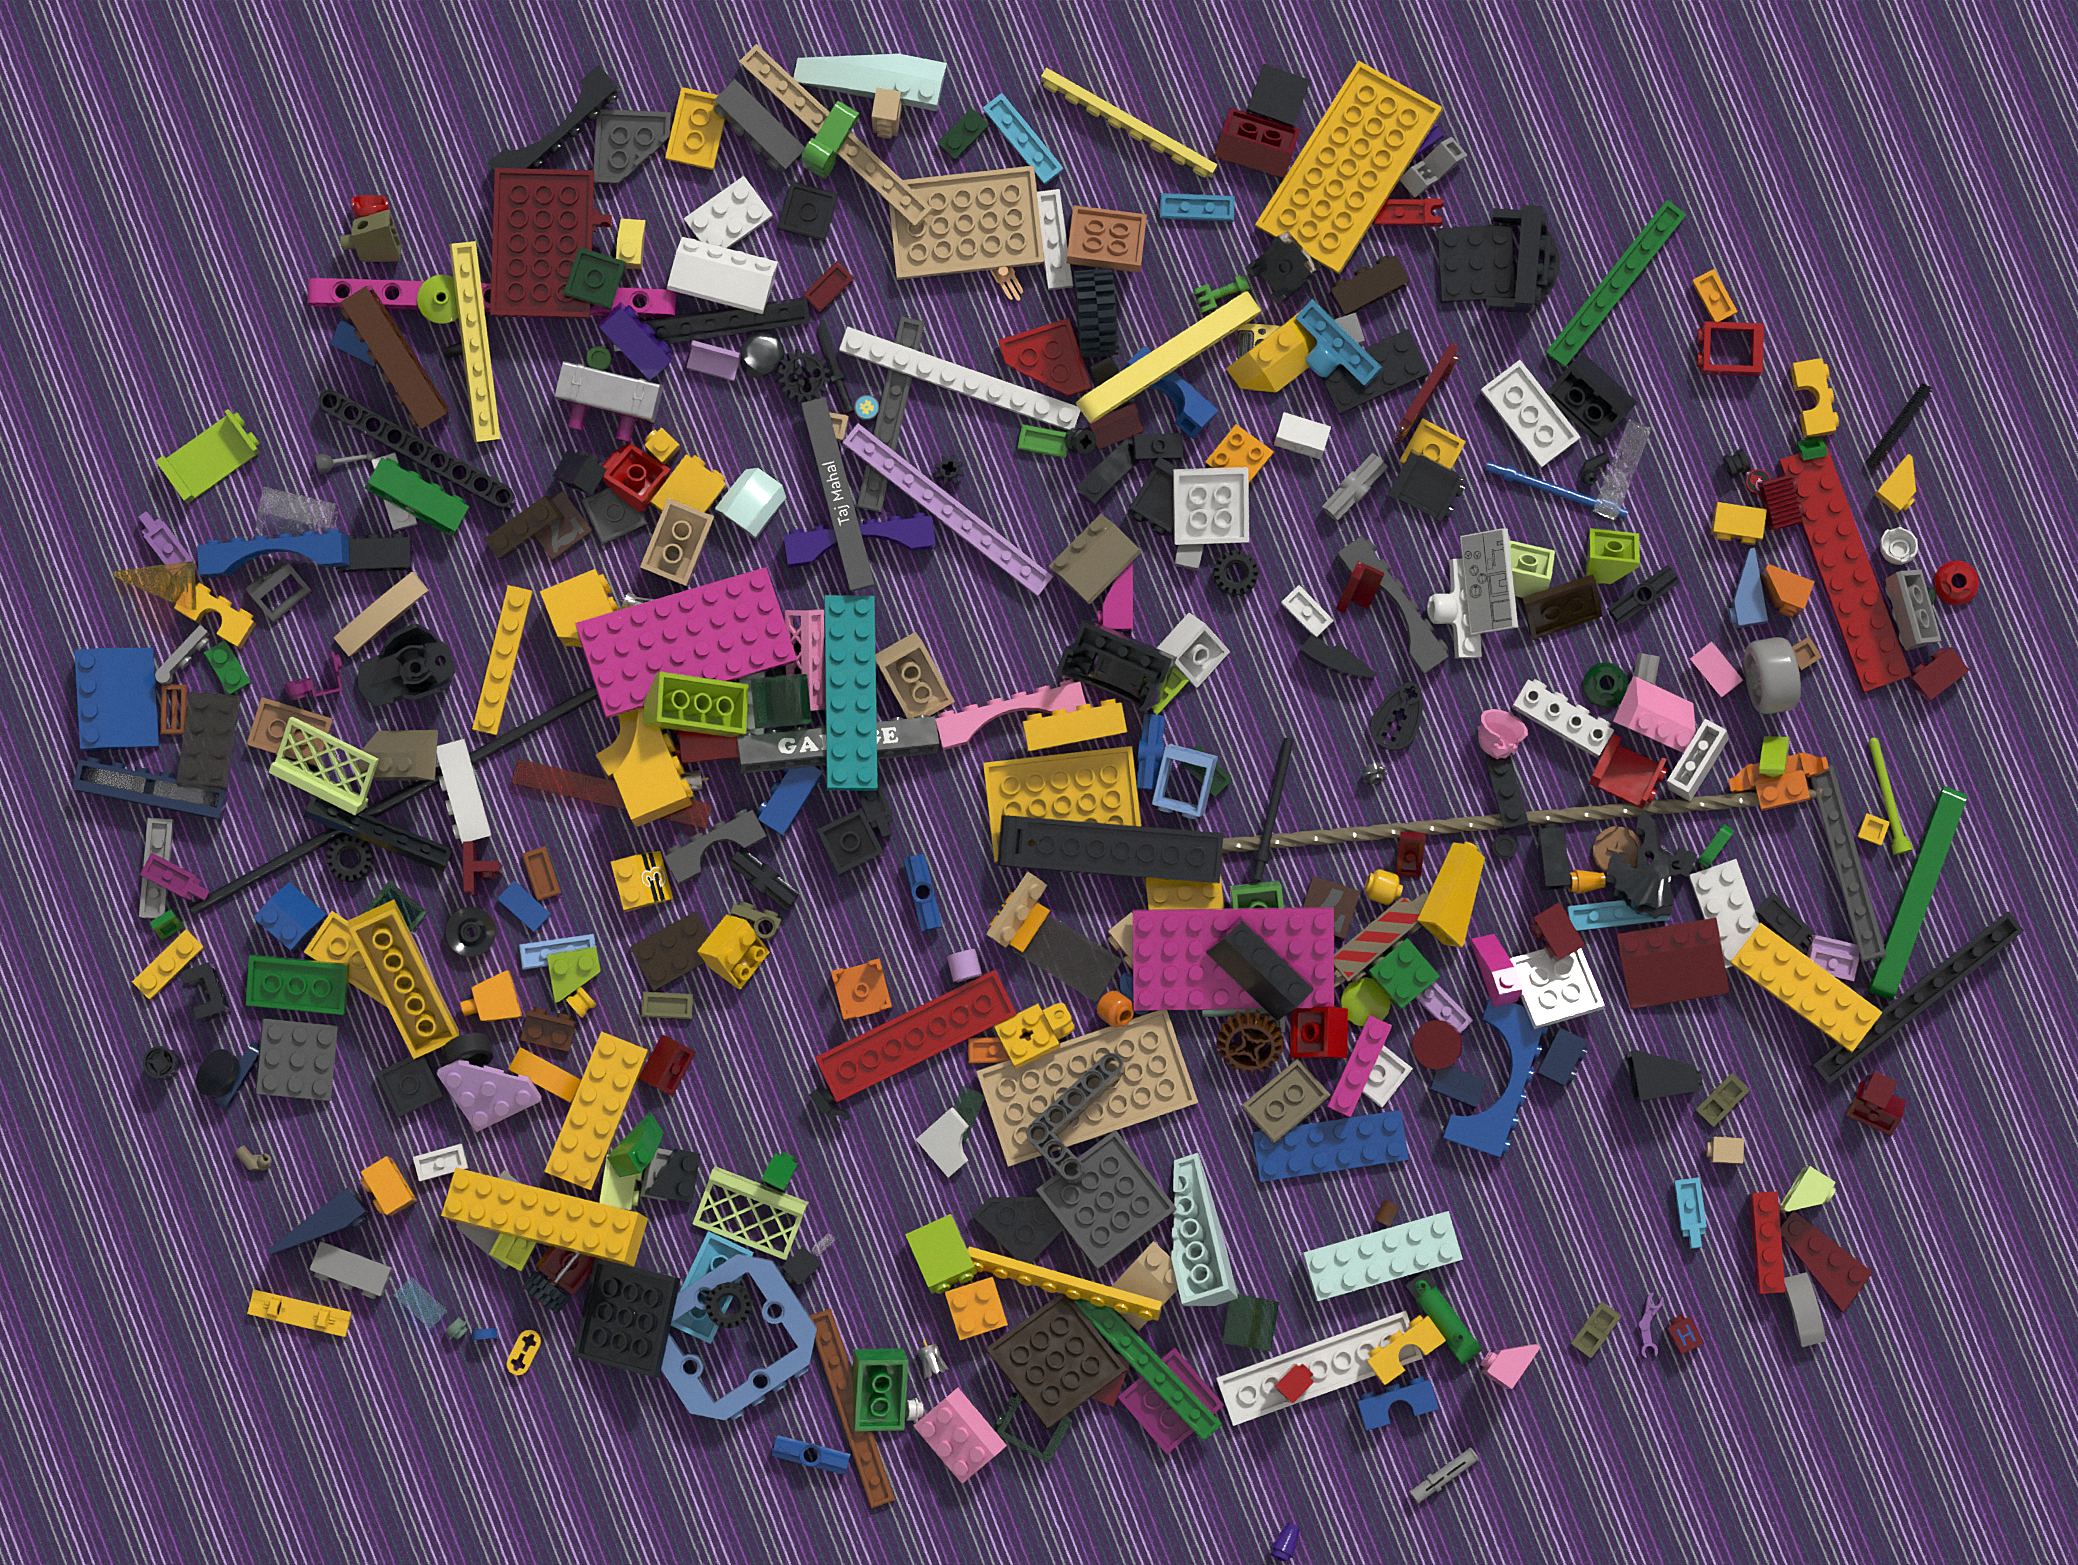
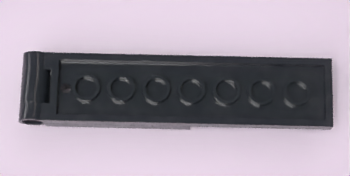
M1002 815L997 866L1219 884L1224 833ZM1031 840L1035 842L1033 847L1028 845V842Z

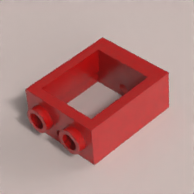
M1705 321L1702 328H1698L1697 343H1701V353H1697L1696 365L1701 368L1700 375L1760 377L1763 373L1764 324ZM1711 331L1751 332L1750 366L1710 364Z

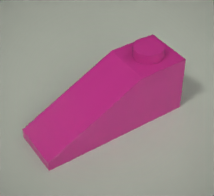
M1133 561L1116 577L1103 603L1102 610H1098V624L1117 632L1133 631Z
M1495 934L1472 938L1470 942L1493 1007L1517 1002L1523 988L1514 964Z

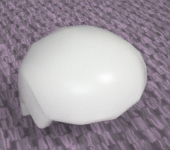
M1902 527L1892 530L1887 529L1880 540V550L1886 561L1891 564L1902 565L1915 558L1918 551V541L1912 532Z

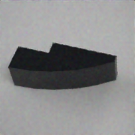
M1312 634L1299 650L1301 654L1312 662L1337 674L1371 681L1376 676L1373 670L1339 642L1331 649L1317 636Z

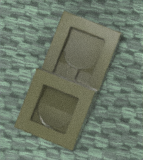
M1731 1072L1696 1110L1714 1127L1750 1089Z
M1601 1300L1576 1334L1571 1344L1592 1358L1622 1315Z

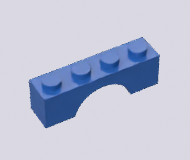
M1144 345L1126 363L1122 371L1152 351ZM1175 370L1148 387L1163 392L1172 400L1177 413L1175 424L1192 439L1212 421L1219 411L1210 401L1199 394L1192 385L1182 379Z

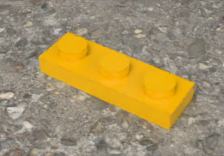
M186 929L132 982L149 1000H152L205 947Z

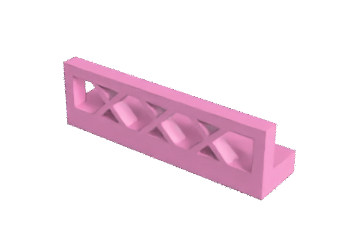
M785 610V625L793 648L797 640L801 644V652L799 655L796 654L797 662L786 665V710H824V610ZM794 616H801V627L798 630L794 627ZM797 665L802 670V676L799 680L794 675V669ZM797 691L802 695V705H795V693Z

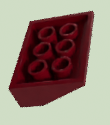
M1717 918L1617 934L1630 1009L1730 993Z

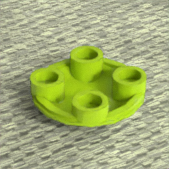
M1368 977L1360 978L1355 983H1349L1343 991L1341 998L1342 1008H1348V1021L1362 1027L1369 1015L1383 1021L1389 1013L1391 1005L1390 998L1374 979Z

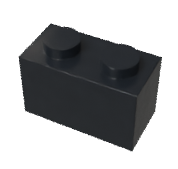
M579 450L576 453L566 451L552 476L572 489L592 495L607 469L599 465L601 460L589 453L587 455Z

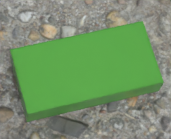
M1022 424L1017 450L1066 459L1068 451L1065 445L1066 433Z

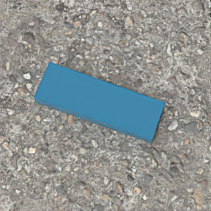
M1161 193L1160 219L1234 222L1235 196Z

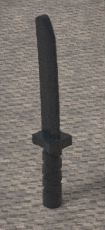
M821 320L818 333L832 376L830 379L832 385L835 384L845 413L851 414L855 409L849 398L846 385H844L845 377L843 372H840L826 321Z

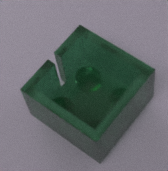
M807 674L751 679L755 729L812 724Z

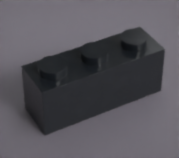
M402 533L391 534V538H381V535L370 534L366 535V539H356L354 535H347L349 540L350 566L336 567L338 573L413 570L412 540Z

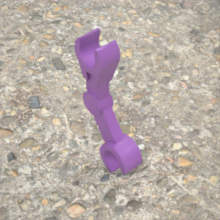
M1654 1293L1647 1296L1645 1313L1638 1323L1643 1340L1641 1355L1644 1358H1647L1645 1353L1647 1346L1653 1348L1654 1356L1658 1354L1657 1346L1652 1343L1650 1322L1663 1305L1664 1300L1661 1297L1658 1305H1652L1650 1300Z

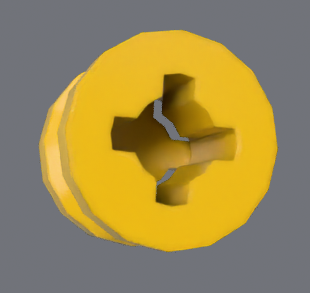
M582 987L577 989V993L573 997L569 996L566 999L581 1018L586 1015V1011L589 1008H594L597 1005Z

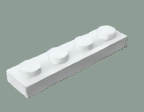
M1060 189L1037 192L1048 290L1071 288L1073 283L1070 264L1066 263L1068 246Z

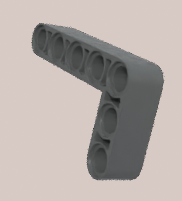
M1115 1053L1104 1055L1027 1127L1026 1135L1031 1144L1069 1183L1076 1184L1082 1181L1085 1176V1169L1076 1156L1057 1136L1123 1075L1125 1070L1124 1063L1120 1056ZM1110 1061H1117L1119 1063L1117 1070L1113 1072L1107 1071L1106 1065ZM1099 1078L1101 1082L1097 1088L1091 1089L1088 1087L1090 1079ZM1073 1095L1082 1096V1101L1077 1106L1069 1104V1100ZM1055 1112H1062L1064 1115L1059 1123L1051 1122V1116ZM1037 1129L1045 1131V1136L1041 1140H1034L1032 1137ZM1054 1147L1062 1149V1154L1058 1158H1051L1049 1156L1050 1150ZM1071 1165L1079 1167V1172L1075 1176H1068L1066 1174L1067 1168Z

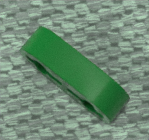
M1723 824L1699 856L1697 862L1707 869L1729 840L1734 830Z

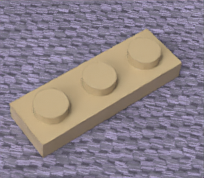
M1027 871L987 932V935L1006 948L1047 885Z

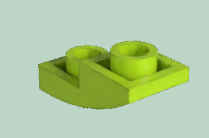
M1764 736L1759 773L1771 777L1785 774L1789 737Z

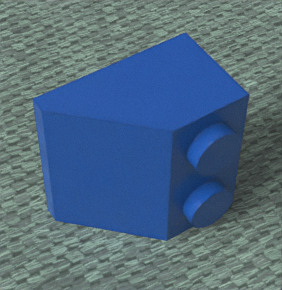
M289 882L273 895L253 918L287 948L295 952L327 914Z

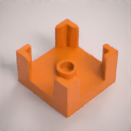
M880 959L871 960L866 964L846 969L840 968L831 971L844 1021L892 1009Z

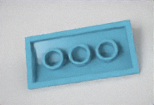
M708 1231L680 1292L736 1254L752 1256L754 1252ZM743 1275L731 1283L735 1282L739 1284ZM701 1290L699 1292L698 1299L701 1303L706 1304L710 1291ZM726 1295L720 1299L719 1309L722 1313H726L733 1296ZM696 1306L671 1322V1326L711 1344L719 1327L710 1320L706 1310L699 1309Z

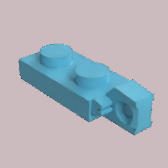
M1700 1177L1675 1180L1674 1187L1683 1237L1688 1236L1690 1249L1702 1247L1700 1235L1706 1234L1705 1228L1707 1227Z

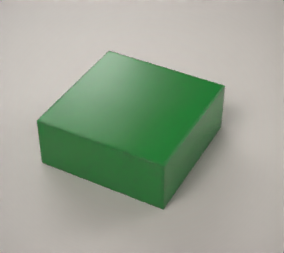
M1821 437L1797 441V450L1803 461L1827 456V447Z
M171 909L150 922L153 930L162 940L183 928L181 921Z

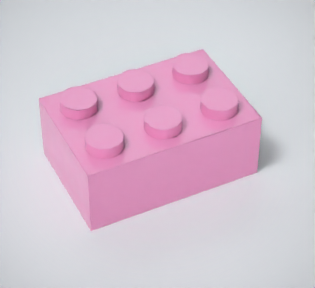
M959 1388L955 1389L913 1425L961 1483H964L1007 1446Z

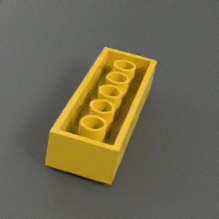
M395 900L348 920L349 931L413 1059L440 1048L451 1039L459 1036V1029Z
M601 1031L544 1172L591 1191L594 1190L649 1055V1050Z

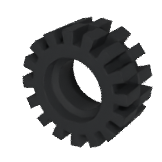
M1232 550V552L1224 553L1217 560L1213 571L1214 582L1217 584V588L1221 589L1224 594H1230L1233 597L1249 593L1255 586L1259 573L1256 561L1252 559L1250 554L1247 555L1242 550L1240 552ZM1239 564L1245 569L1246 575L1241 582H1231L1227 578L1226 570L1230 565Z
M344 836V838H339L334 844L330 845L331 848L327 851L328 858L326 861L329 870L338 879L346 882H357L361 878H365L368 871H371L373 854L363 840ZM346 850H355L359 855V863L352 869L344 868L340 862L341 855Z
M725 1282L719 1284L711 1290L707 1297L706 1312L715 1325L727 1329L735 1328L744 1323L750 1315L752 1307L751 1296L738 1283ZM726 1295L734 1296L739 1303L737 1312L732 1315H726L719 1309V1301Z

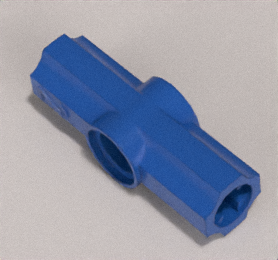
M1144 714L1142 738L1139 740L1137 762H1139V769L1137 773V789L1155 791L1164 753L1163 733L1165 716Z
M925 854L904 858L921 932L943 927ZM921 886H925L930 890V895L926 899H920L916 896V890Z
M777 1435L772 1453L773 1457L842 1475L846 1474L851 1455L850 1453ZM807 1448H814L818 1451V1459L815 1462H808L805 1459L804 1452Z

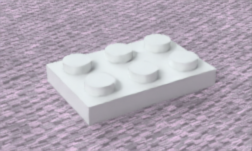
M743 176L686 216L684 221L700 242L729 249L771 219L773 215Z

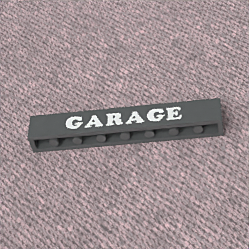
M918 715L913 719L896 717L884 722L876 720L877 760L935 754L938 752L939 738L935 716ZM826 725L807 730L804 728H794L788 732L772 730L766 734L759 735L746 733L737 737L736 751L740 774L826 765Z

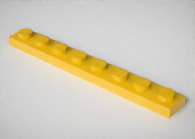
M968 1247V1253L977 1272H990L1001 1279L1011 1278L1017 1280L1022 1285L1039 1286L1050 1293L1059 1292L1066 1294L1071 1299L1090 1301L1095 1306L1102 1307L1105 1305L1114 1308L1120 1313H1133L1144 1320H1159L1162 1308L1161 1301Z

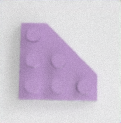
M461 1059L438 1069L437 1072L438 1077L476 1132L541 1101L542 1096L527 1076L518 1075L517 1077L505 1074L504 1070L488 1066L482 1068L470 1065L469 1061Z

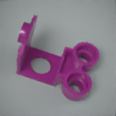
M329 650L337 682L336 687L315 691L312 679L306 678L284 683L286 693L290 695L292 700L306 697V692L309 690L313 697L343 690L339 676V670L343 669L340 656L335 655L333 650Z

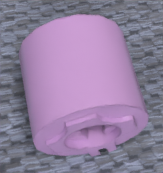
M975 949L947 956L953 982H962L982 975Z

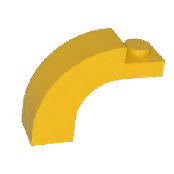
M637 709L618 715L620 732L617 739L612 745L596 754L609 778L613 777V773L620 767L631 749L637 728Z

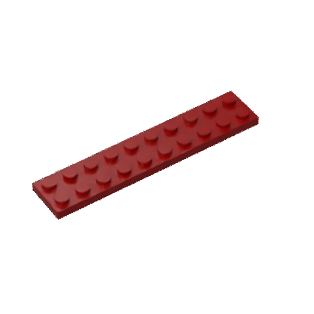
M1828 447L1827 456L1803 461L1800 453L1779 460L1783 475H1791L1797 482L1798 492L1795 494L1798 502H1801L1804 509L1803 523L1801 524L1862 692L1864 693L1910 677L1911 674Z

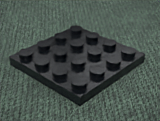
M594 1258L573 1356L659 1378L681 1278Z

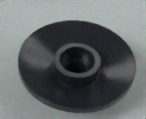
M465 907L456 911L450 917L446 926V938L450 947L458 954L466 957L479 956L488 951L493 945L496 936V927L493 919L487 912L477 907ZM474 928L476 935L469 937L467 935L468 929Z

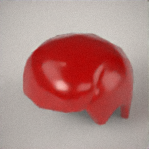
M360 195L351 198L352 213L356 219L389 210V201L386 200L385 196Z

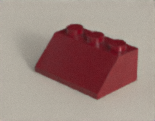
M1230 107L1214 157L1221 158L1226 162L1244 165L1248 169H1257L1271 176L1285 178L1301 129Z

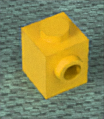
M662 427L658 431L653 430L645 439L647 442L644 445L645 449L664 465L681 450L680 445Z

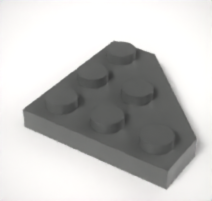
M600 109L601 114L596 118L594 184L619 185L670 139L671 112Z

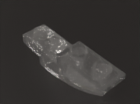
M1630 419L1628 420L1599 491L1593 512L1616 520L1652 428Z

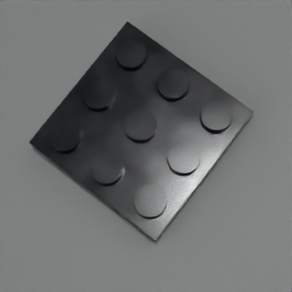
M1512 225L1437 229L1441 303L1486 301V296L1515 298Z

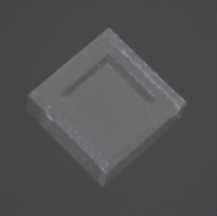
M828 1233L811 1248L812 1252L819 1257L836 1239Z

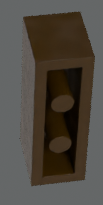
M1386 255L1376 261V266L1370 269L1365 266L1354 273L1355 277L1347 281L1345 278H1342L1332 284L1333 288L1329 294L1342 317L1357 313L1409 285L1410 279L1396 255L1391 258L1389 255Z
M543 496L484 539L498 559H505L564 516L550 496Z

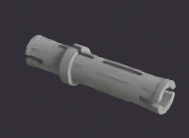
M1469 1447L1468 1450L1433 1475L1431 1473L1427 1475L1425 1481L1409 1491L1417 1504H1420L1425 1498L1435 1491H1441L1443 1485L1475 1462H1478V1456Z

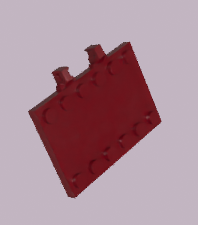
M495 168L490 315L492 317L590 319V303L565 296L563 293L578 247L592 251L593 232H597V227H612V215L600 214L599 209H594V170Z

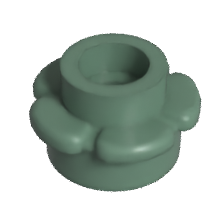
M458 1317L445 1330L450 1336L448 1339L451 1340L454 1337L458 1340L468 1330L465 1327L467 1322Z

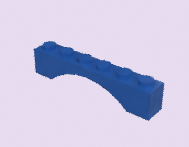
M339 529L325 530V534L318 535L314 531L301 532V536L292 537V534L289 533L277 534V538L268 539V536H254L251 541H244V538H230L229 543H221L220 540L205 541L206 545H197L198 573L205 578L231 576L248 561L275 552L301 554L326 568L350 566L348 536L340 533Z

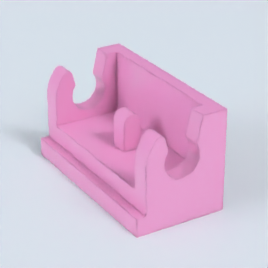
M1710 642L1690 658L1721 697L1743 681L1742 677L1713 642Z

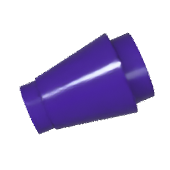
M1286 1523L1271 1545L1272 1551L1270 1555L1288 1563L1290 1558L1294 1557L1300 1528Z

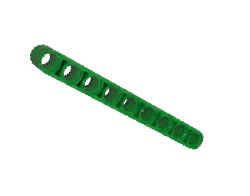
M1943 786L1939 793L1884 944L1887 956L1879 958L1868 989L1869 993L1890 1001L1896 995L1967 800V794L1946 786Z

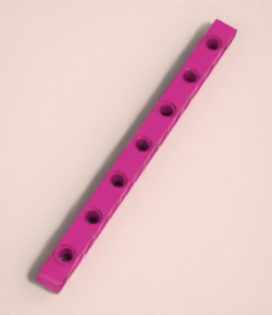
M308 279L307 304L318 307H343L341 301L346 298L342 299L337 296L340 289L348 288L350 290L349 297L363 287L371 285L386 309L420 310L417 296L420 287L425 281ZM481 283L484 312H490L491 303L486 302L485 299L491 293V283ZM618 288L612 309L622 302L626 307L630 305L637 312L638 317L663 318L676 316L677 292L667 289ZM390 290H398L399 296L397 299H387V293ZM642 297L647 300V304L643 308H636L634 306V301L637 298ZM594 305L591 306L590 316H605L611 310Z

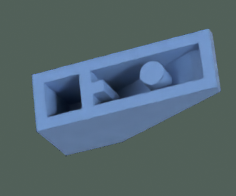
M1755 548L1749 549L1746 553L1731 603L1732 608L1728 609L1730 622L1735 624V629L1762 625L1768 621Z

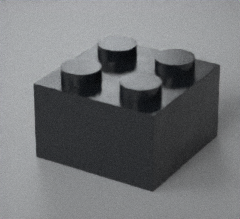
M862 808L817 829V833L839 877L884 855Z

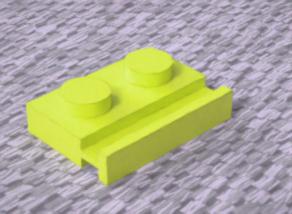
M500 1234L489 1255L522 1272L537 1243Z

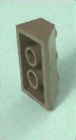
M1100 514L1049 567L1064 585L1090 605L1142 551L1114 523Z
M438 730L377 731L362 749V751L379 759L372 780H435ZM359 759L358 767L361 773L367 772L370 763Z

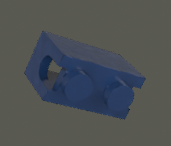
M1558 1028L1536 1074L1562 1087L1566 1083L1571 1084L1577 1073V1070L1574 1069L1577 1060L1582 1062L1588 1048L1585 1047L1587 1040L1562 1028Z

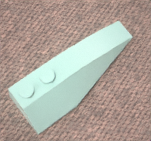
M903 54L797 58L793 79L802 85L875 99L876 88L901 91L902 105L937 111L947 63Z
M1198 1153L1174 1160L1173 1191L1175 1192L1174 1205L1177 1210L1173 1212L1174 1228H1172L1173 1250L1171 1259L1181 1303L1183 1306H1216L1238 1299L1221 1226Z

